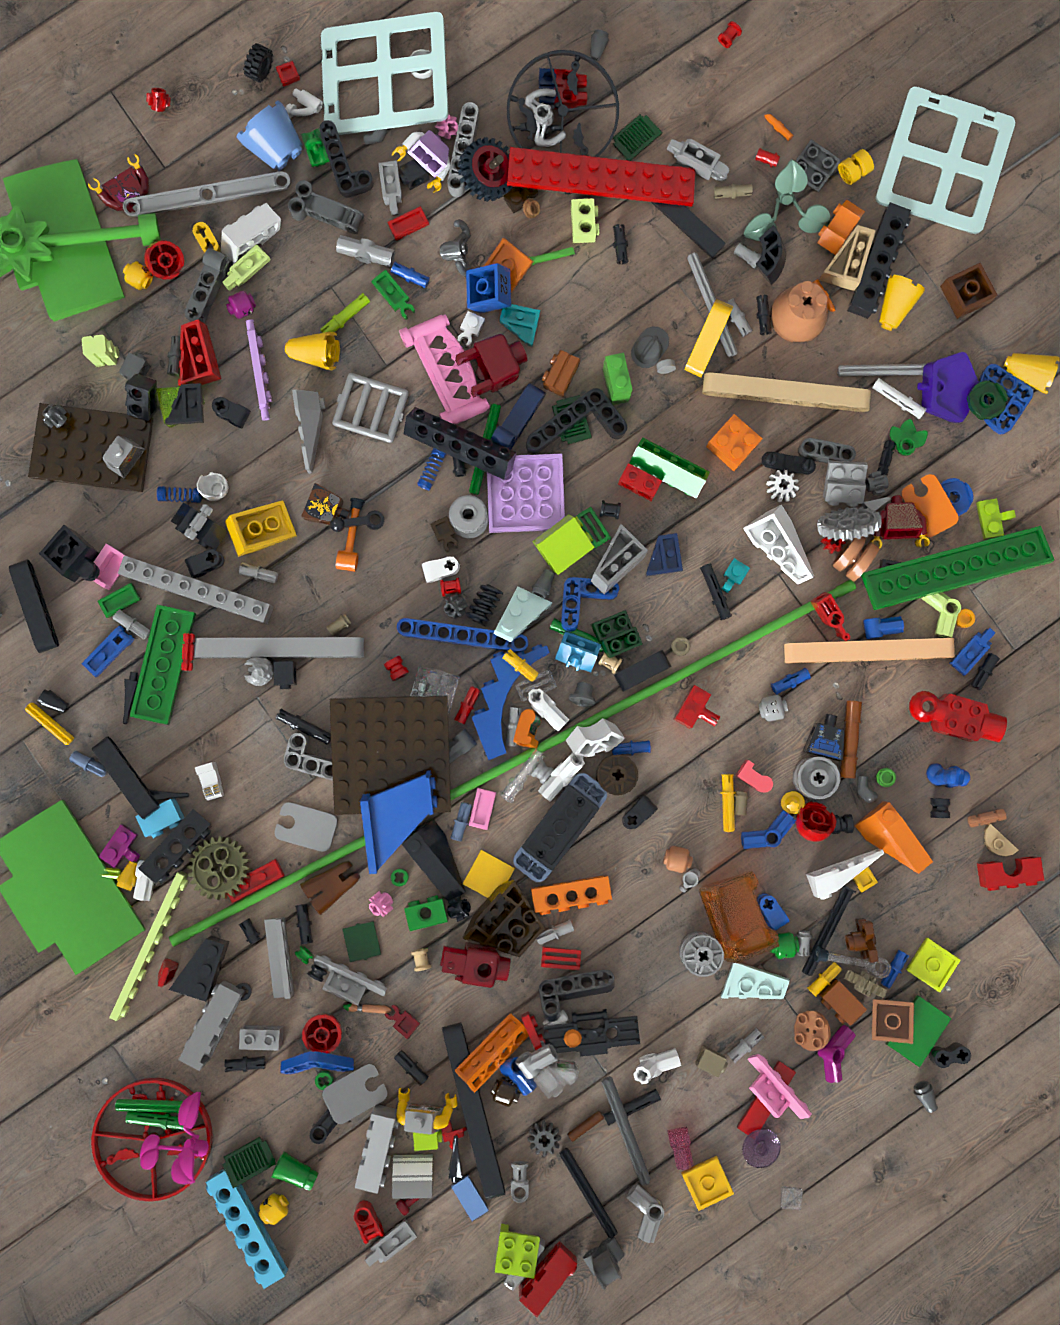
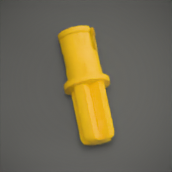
M511 649L507 651L508 653H505L503 659L511 664L516 672L519 671L530 681H534L537 678L538 672L526 663V659H521Z
M833 962L822 974H818L819 977L807 989L817 997L827 985H831L830 982L842 971L841 967Z

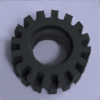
M259 43L253 44L252 49H249V55H246L247 60L244 62L243 70H245V76L259 83L263 82L267 78L266 75L269 74V68L272 67L273 51Z

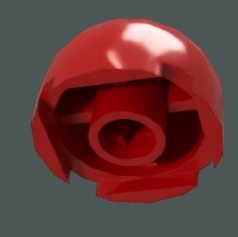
M158 240L147 247L144 254V262L148 271L155 277L164 280L173 279L180 274L181 268L184 266V255L181 249L174 243L167 240Z
M817 802L806 803L804 808H800L796 816L797 831L803 838L812 842L827 839L836 827V818L833 812L830 814L826 810L827 807Z
M327 1013L311 1017L302 1031L304 1045L311 1051L329 1054L337 1048L342 1039L340 1022L334 1016Z

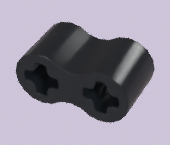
M952 1043L946 1048L933 1047L929 1053V1059L938 1067L947 1068L953 1063H968L971 1059V1052L960 1043Z

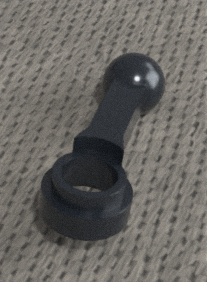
M374 510L363 517L349 519L334 517L330 521V528L334 532H341L344 528L366 525L371 530H378L384 524V516L381 512ZM377 515L380 518V523L378 525L372 524L370 516Z

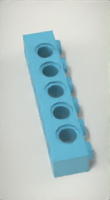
M224 1169L210 1176L205 1182L207 1184V1192L210 1196L213 1195L218 1212L224 1215L226 1219L225 1224L228 1230L233 1232L238 1248H242L247 1265L253 1268L257 1283L261 1284L263 1289L285 1277L288 1268L242 1184L232 1188ZM223 1188L230 1191L229 1196L223 1194ZM231 1207H238L240 1213L233 1212ZM241 1224H247L250 1230H243ZM251 1242H257L259 1248L252 1247ZM260 1260H267L269 1265H263Z

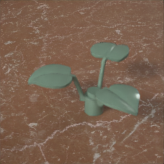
M791 159L776 177L775 186L778 198L776 199L773 218H771L769 213H761L755 216L743 232L746 238L760 241L759 238L773 225L777 229L774 221L777 219L780 203L784 205L794 203L799 213L803 216L798 221V225L804 232H820L824 225L828 227L830 224V213L825 206L820 204L812 205L805 213L797 203L793 192L804 190L808 180L804 169L795 160Z

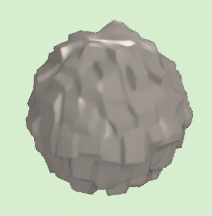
M254 656L245 663V665H253L248 668V673L251 675H244L248 683L254 686H263L273 678L274 668L267 658Z

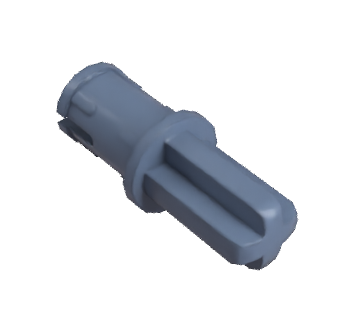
M76 750L71 754L70 762L79 765L84 771H90L100 777L107 774L104 766L94 761L93 757L89 758Z
M461 803L457 818L454 819L455 824L450 836L451 839L462 842L466 825L469 824L467 821L472 808L471 804Z

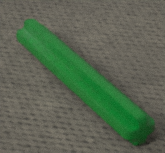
M118 1099L115 1103V1110L178 1113L183 1101Z

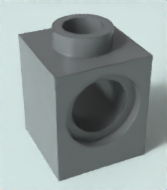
M129 352L119 373L128 380L134 374L145 377L151 366L143 355L139 353L134 355Z

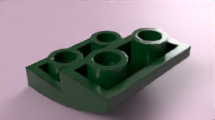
M626 610L590 624L608 658L643 644L637 628L632 627Z

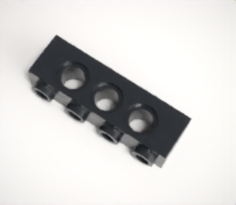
M192 809L138 867L139 871L157 886L160 883L164 884L171 876L169 873L174 868L178 869L182 865L185 855L195 851L198 847L196 843L201 838L204 840L211 833V824ZM187 830H195V836L193 838H186L185 833ZM173 845H182V850L179 853H173L171 851ZM167 859V867L159 868V860Z

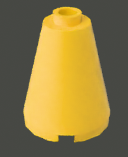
M899 275L889 276L879 319L882 328L888 331H892V328L897 329L924 293L925 288L918 283L917 286H914L911 279Z
M329 331L291 338L285 344V353L289 358L326 370H334L337 367L334 366V363L339 361L340 343L339 340H335L334 336H337V334Z
M1013 353L1012 357L1007 356L1003 367H1007L1006 371L1016 378L1047 394L1048 389L1045 388H1050L1059 365L1056 364V361L1060 362V357Z

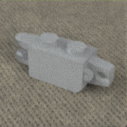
M671 139L667 150L674 154L677 164L693 168L696 174L707 180L710 177L719 181L727 179L729 168L719 161L720 154L692 139H687L686 142L682 141L681 143Z

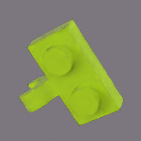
M997 498L976 503L983 540L1003 536L1002 521L1016 518L1015 510L1000 513Z

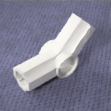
M572 752L563 763L561 762L551 773L550 778L545 781L538 792L550 802L576 776V773L585 764L584 757Z

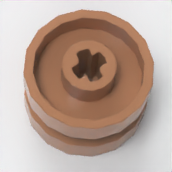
M861 536V539L853 538V540H849L832 564L839 572L848 567L846 577L853 582L867 570L880 550L872 542L862 549L866 542L864 536Z

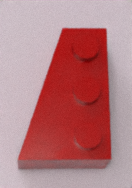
M559 1241L536 1266L534 1278L526 1277L519 1285V1301L532 1314L538 1317L568 1276H571L576 1271L577 1257Z

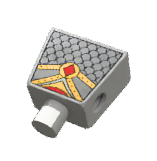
M118 435L103 455V460L110 470L125 478L145 449L131 439Z

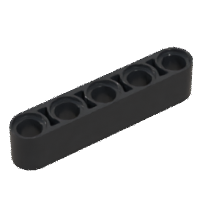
M27 559L10 565L9 572L36 650L42 653L59 647L58 637L32 563Z
M106 736L92 747L96 757L143 820L160 808L157 800L109 736Z

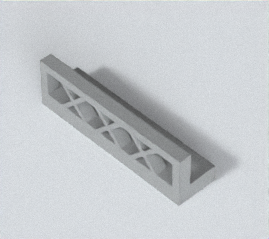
M285 917L265 919L274 998L284 997L289 999L294 995Z

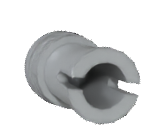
M741 243L738 244L733 253L747 261V264H750L754 269L757 267L756 263L761 257L760 253L751 251Z

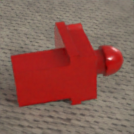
M449 1120L448 1125L441 1129L444 1142L449 1141V1146L453 1149L454 1136L457 1135L458 1138L465 1136L464 1131L467 1130V1127L453 1130L451 1120Z

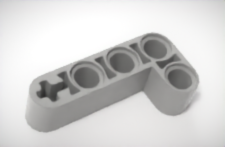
M298 732L291 735L284 756L286 767L333 780V775L327 772V767L332 765V760L307 753L309 736L307 734ZM297 736H301L303 738L304 742L302 746H298L295 743V738ZM292 754L298 757L296 765L290 762ZM310 760L316 761L317 768L315 770L310 769L308 765Z

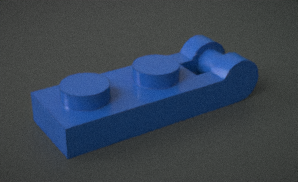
M121 625L115 628L81 663L95 677H98L135 640L134 637L124 632L125 629ZM118 637L122 639L119 644L115 641Z

